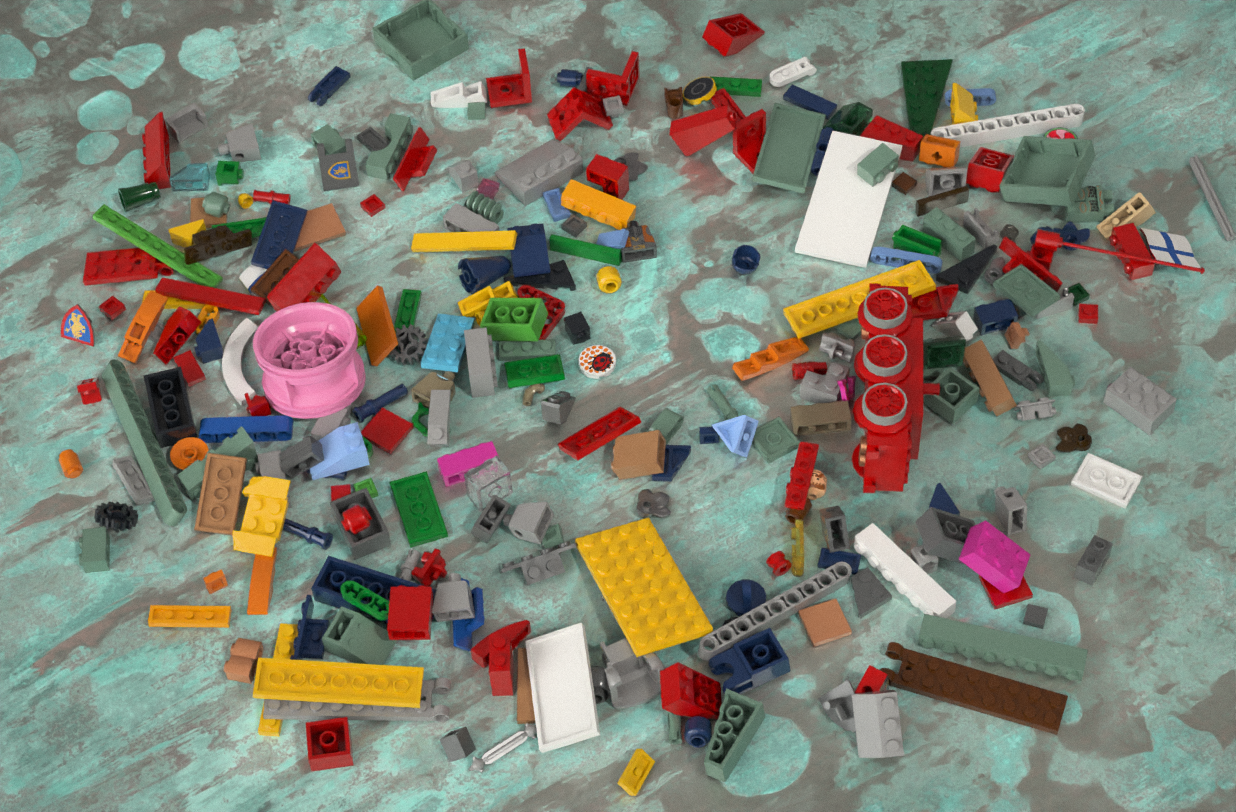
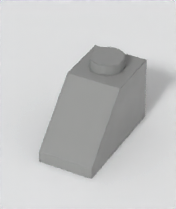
M462 160L447 167L448 172L463 193L479 186L477 171L469 160Z

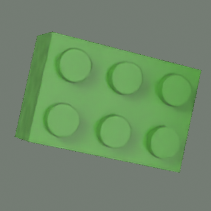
M490 298L480 328L487 327V335L492 336V341H538L548 316V311L542 298Z

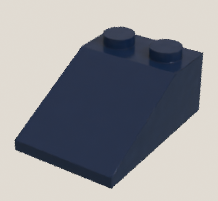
M535 223L507 228V231L515 230L517 232L515 248L510 250L514 277L551 273L544 224Z

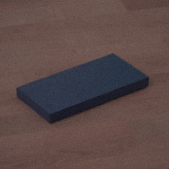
M272 200L251 260V265L268 269L285 249L293 254L308 210Z

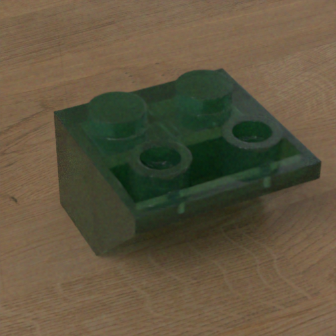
M860 102L844 105L823 126V129L830 127L837 132L860 136L872 121L873 109Z

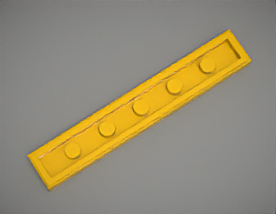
M514 230L414 233L411 250L412 252L514 250L517 232Z

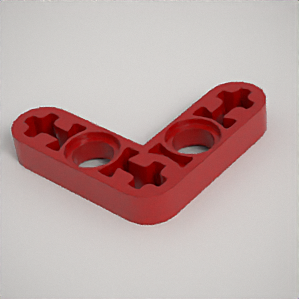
M523 285L517 290L518 298H542L546 300L544 303L548 311L546 319H550L552 322L544 324L539 340H546L565 315V303L534 287Z

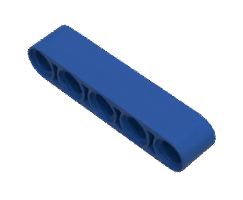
M284 415L203 418L200 421L199 439L205 443H223L222 441L228 436L230 439L238 433L236 430L242 426L253 442L288 441L292 439L294 420L290 416Z

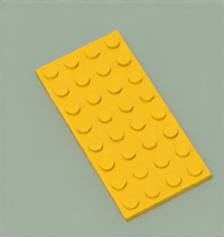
M649 517L575 539L582 558L636 657L704 637L713 632L712 625Z

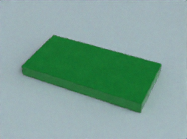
M427 471L389 482L410 548L448 537V532Z

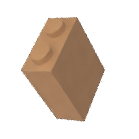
M654 430L615 438V445H613L614 460L611 462V468L620 480L664 473L666 440L661 432Z

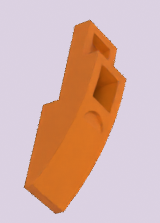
M150 291L124 336L125 341L118 357L134 364L137 363L151 331L153 332L168 297Z

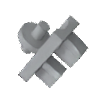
M824 332L819 350L828 353L830 359L838 357L851 362L856 344L854 340L839 338L836 333L831 332L828 334Z

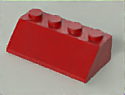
M159 112L145 126V134H142L143 144L146 145V147H143V155L146 157V160H143L144 170L147 172L144 173V181L147 184L156 182L159 189L171 188L169 133L163 112Z
M314 243L267 295V298L276 312L295 304L316 302L342 272L337 263L318 244Z

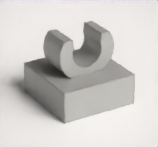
M620 96L603 99L606 115H611V119L618 118V114L624 113Z

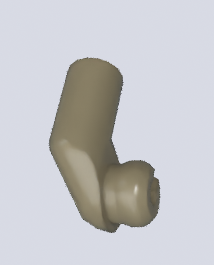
M541 383L534 384L525 389L523 405L531 406L534 394L536 392L539 394L544 392L545 385Z

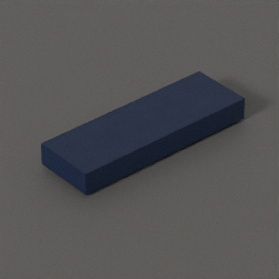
M793 84L783 95V100L805 110L825 114V119L827 120L837 110V104Z

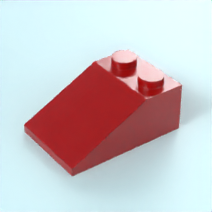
M739 13L709 20L702 38L710 46L716 48L721 55L730 56L737 54L764 35L765 31L745 15Z
M980 147L968 164L966 183L973 188L982 187L989 192H1000L999 185L1008 167L1012 164L1015 155Z

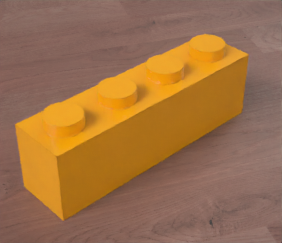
M572 179L561 195V206L581 213L583 216L593 218L600 223L610 225L617 230L628 228V223L635 218V205Z

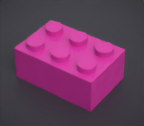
M985 520L970 527L959 560L1001 592L1006 593L1020 586L1031 554Z

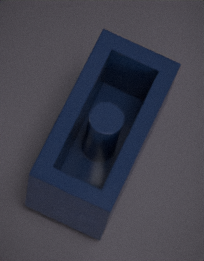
M1010 299L998 300L994 303L975 307L973 320L982 336L1008 329L1012 322H1017L1018 314Z

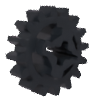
M109 501L108 504L102 503L101 506H97L94 518L95 522L99 523V526H105L106 529L113 528L114 531L117 529L124 531L125 528L131 530V527L136 526L138 514L137 510H133L132 506L128 507L126 503L119 504V502H116L115 504Z

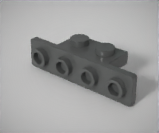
M570 541L559 544L560 549L552 551L551 548L540 551V556L533 557L531 554L522 557V562L515 564L514 561L502 564L503 569H500L499 572L501 574L520 567L526 585L564 573L565 570L559 553L575 548L577 545L576 543L571 544Z

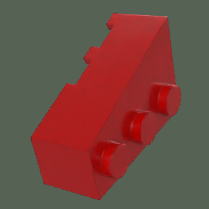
M878 115L874 117L860 135L865 138L902 145L899 159L912 162L920 153L921 141L923 139L922 135Z

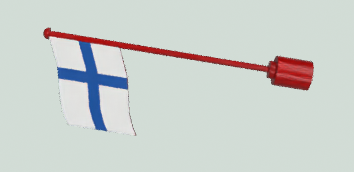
M1140 228V231L1146 238L1149 251L1154 259L1063 242L1060 233L1041 229L1037 230L1034 243L1036 248L1057 251V248L1061 249V246L1064 245L1200 272V274L1205 272V269L1200 267L1194 258L1191 245L1184 236Z

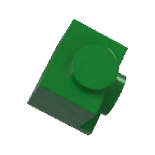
M218 161L215 173L218 186H222V184H239V180L244 178V170L241 169L239 161Z

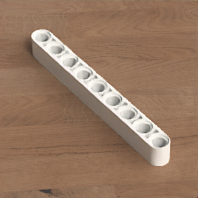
M1070 104L937 127L931 131V135L961 141L960 148L1042 134L1057 127L1067 129L1080 127L1083 123L1085 109L1080 104Z

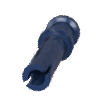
M402 383L374 400L369 399L358 408L354 407L352 409L357 421L362 423L367 417L375 416L382 407L407 395L408 390Z
M285 518L283 530L305 538L307 543L317 544L324 550L331 546L333 534L329 532L324 533L319 531L317 527L309 528Z

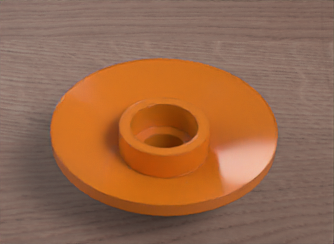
M184 438L174 444L170 451V459L175 467L184 470L196 460L202 461L209 449L207 444L199 438Z

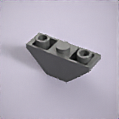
M559 391V393L543 399L541 402L542 419L560 425L565 423L576 397L570 396L571 393Z

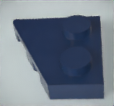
M666 445L664 473L652 474V481L672 482L690 455L691 445Z

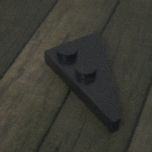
M993 244L937 274L936 281L945 285L958 284L959 291L969 294L996 253L997 246Z
M565 260L551 263V273L520 277L511 275L503 278L504 283L510 281L516 287H518V284H527L531 287L558 290V287L570 288V291L576 290V285Z

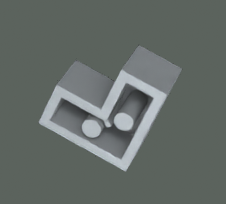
M831 362L825 376L807 371L800 385V399L813 403L840 401L841 392L837 381L841 379L847 380L850 367Z

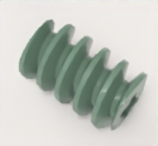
M474 190L464 203V206L470 211L480 214L483 218L496 224L503 218L504 211L503 209L501 210V203H496L495 200L490 201L488 196L484 198V194H479L477 190Z

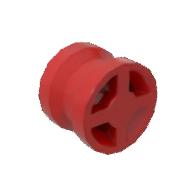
M782 551L773 553L766 561V564L773 568L775 576L785 574L792 566L791 562L785 559V554Z

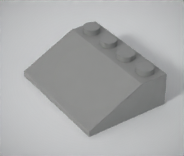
M551 139L494 173L522 204L527 206L543 196L542 192L556 189L582 174L583 161L571 147Z

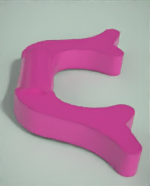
M856 376L847 377V380L841 379L837 381L843 401L849 402L854 400Z

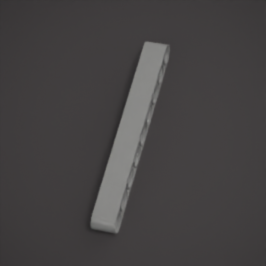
M838 562L709 633L700 641L698 648L699 657L704 661H709L715 655L733 648V644L776 625L799 610L844 587L850 578L851 566L846 562ZM772 609H776L779 612H773ZM759 618L762 622H758L755 619ZM738 628H744L746 631H741ZM721 637H726V638H728L729 640H728V641L723 640ZM705 646L711 647L712 650H707V649H705L704 647H705Z

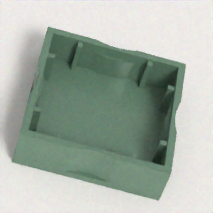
M421 0L401 14L393 16L372 28L375 43L413 81L469 49L468 35L454 21L449 19L432 0Z
M1023 136L1015 153L1014 160L1008 167L999 185L1004 201L1073 206L1096 156L1092 140Z

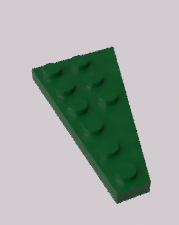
M953 59L901 61L908 128L922 135L923 138L926 134L931 135Z

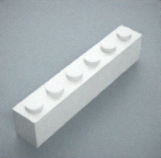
M872 523L855 536L854 548L857 553L868 559L870 565L873 568H877L887 581H891L899 593L906 595L914 607H918L924 614L948 618L955 612L957 601L875 524Z

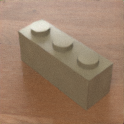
M848 401L790 407V421L792 432L795 436L851 430L852 418Z

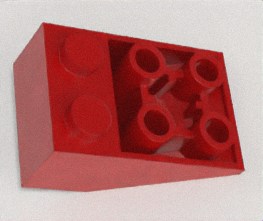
M679 662L660 671L662 709L680 716H701L707 719L718 720L722 704L720 682Z

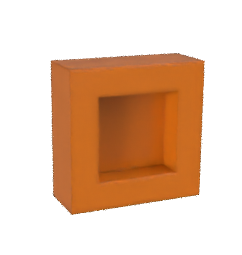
M222 569L212 572L203 578L209 594L228 586Z

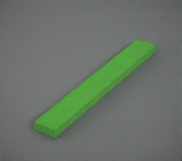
M105 204L93 214L92 219L195 283L217 288L223 281V277L199 262L187 265L184 253Z

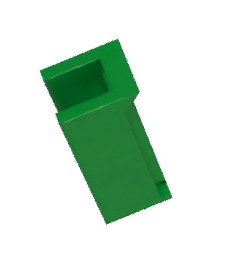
M902 225L898 231L896 230L892 236L894 241L893 249L897 248L902 251L936 257L941 255L942 240Z

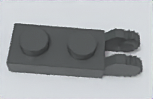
M1004 350L993 358L999 372L1030 391H1034L1037 388L1035 382L1040 384L1044 381L1043 376L1039 372L1033 371Z

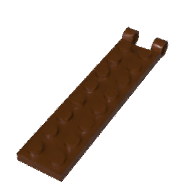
M896 642L888 644L886 656L893 660L902 661L898 674H895L889 668L880 669L888 674L889 686L1051 734H1058L1068 698L1067 695L909 650Z

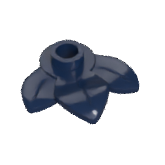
M1071 221L1063 229H1053L1056 233H1060L1063 242L1078 245L1086 242L1090 236L1089 228L1078 230ZM1062 245V246H1063L1065 249H1067V250H1076V249H1078V248H1074V247H1069V246H1064V245Z

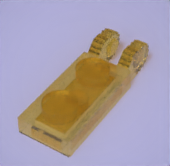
M795 520V527H791V539H795V545H792V574L800 577L804 574V526L802 520Z

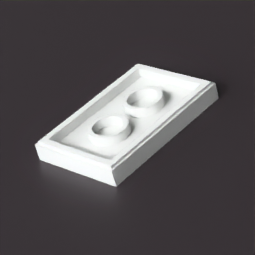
M1088 453L1075 474L1071 485L1126 509L1143 476Z

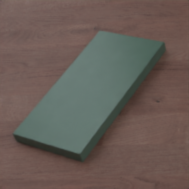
M774 103L752 181L804 194L816 152V144L819 141L826 115Z

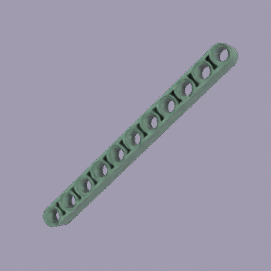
M112 359L101 375L162 519L169 526H177L187 512L186 504L124 364L119 360Z

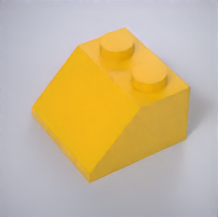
M953 83L950 102L952 125L978 121V115H975L977 103L973 102V94L959 84Z

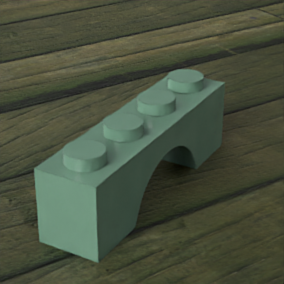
M390 113L384 125L386 138L391 143L382 150L371 152L365 164L367 176L388 180L390 174L394 172L396 161L400 160L402 149L407 145L408 136L412 135L413 125H411L410 117Z

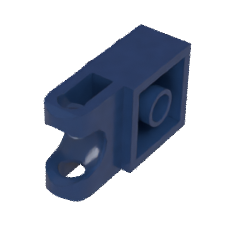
M771 628L733 644V648L715 655L708 663L709 669L715 675L724 673L733 675L723 683L722 690L724 694L726 689L743 694L791 671L789 658Z

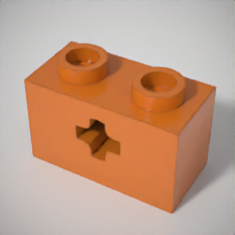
M926 134L921 141L919 161L926 164L941 165L944 168L954 167L959 159L961 141Z

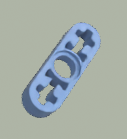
M991 88L966 89L973 94V102H976L977 106H989L996 102V92ZM952 90L945 93V103L947 106H950Z

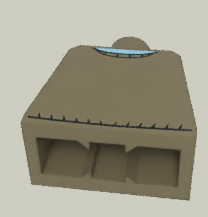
M445 371L443 375H440L436 372H430L411 389L413 401L416 403L421 402L424 407L429 409L431 390H451V403L456 393L453 382L455 378L454 373Z

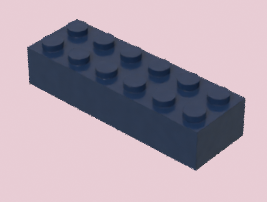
M328 556L311 589L315 601L339 609L342 606L360 613L364 617L388 624V619L379 620L344 600L341 594V585L346 581H355L390 601L391 587L400 585L418 587L420 584ZM432 588L433 597H434V598H433V603H434V599H435V595H436V591H437V590ZM364 597L361 603L368 604L372 601V598ZM386 607L384 609L379 608V612L382 610L387 611Z

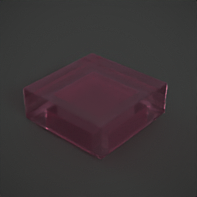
M483 178L477 191L479 194H484V197L488 196L490 199H494L500 188V183Z

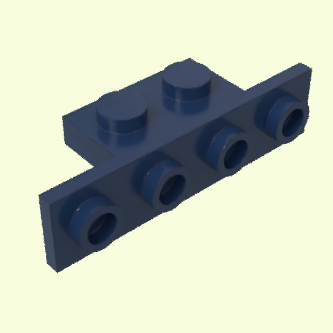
M307 595L306 601L302 603L301 613L303 615L302 620L298 621L297 628L299 634L294 639L295 652L294 655H291V660H303V658L323 659L325 649L322 638L330 626V621L311 619L314 609L311 595Z

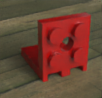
M525 48L518 49L520 74L486 78L491 108L532 102L530 73ZM504 89L509 90L508 92H502Z
M631 52L622 76L588 69L586 72L587 93L601 100L620 96L622 104L627 106L640 77L639 52Z
M575 87L547 113L555 138L559 141H562L583 119L608 130L613 126L610 116L606 115L603 100Z
M763 109L751 113L742 120H738L733 130V154L752 173H754L766 133V112Z

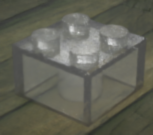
M498 456L486 460L480 466L472 468L464 474L467 497L479 512L485 509L494 494L504 499L513 493L510 471Z

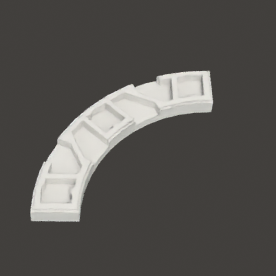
M248 318L242 321L233 331L226 343L222 357V371L225 383L230 394L241 406L247 403L245 393H248L250 400L256 395V392L246 382L242 373L244 349L247 348L258 329V326Z

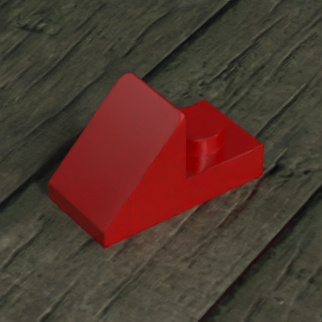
M98 377L78 382V393L81 394L84 405L102 400Z

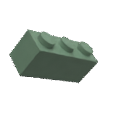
M936 207L923 217L922 231L927 235L942 240V247L960 262L974 253L976 238Z

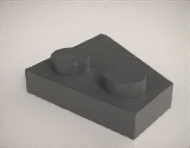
M868 567L851 577L854 598L858 608V617L860 619L892 600L890 592Z

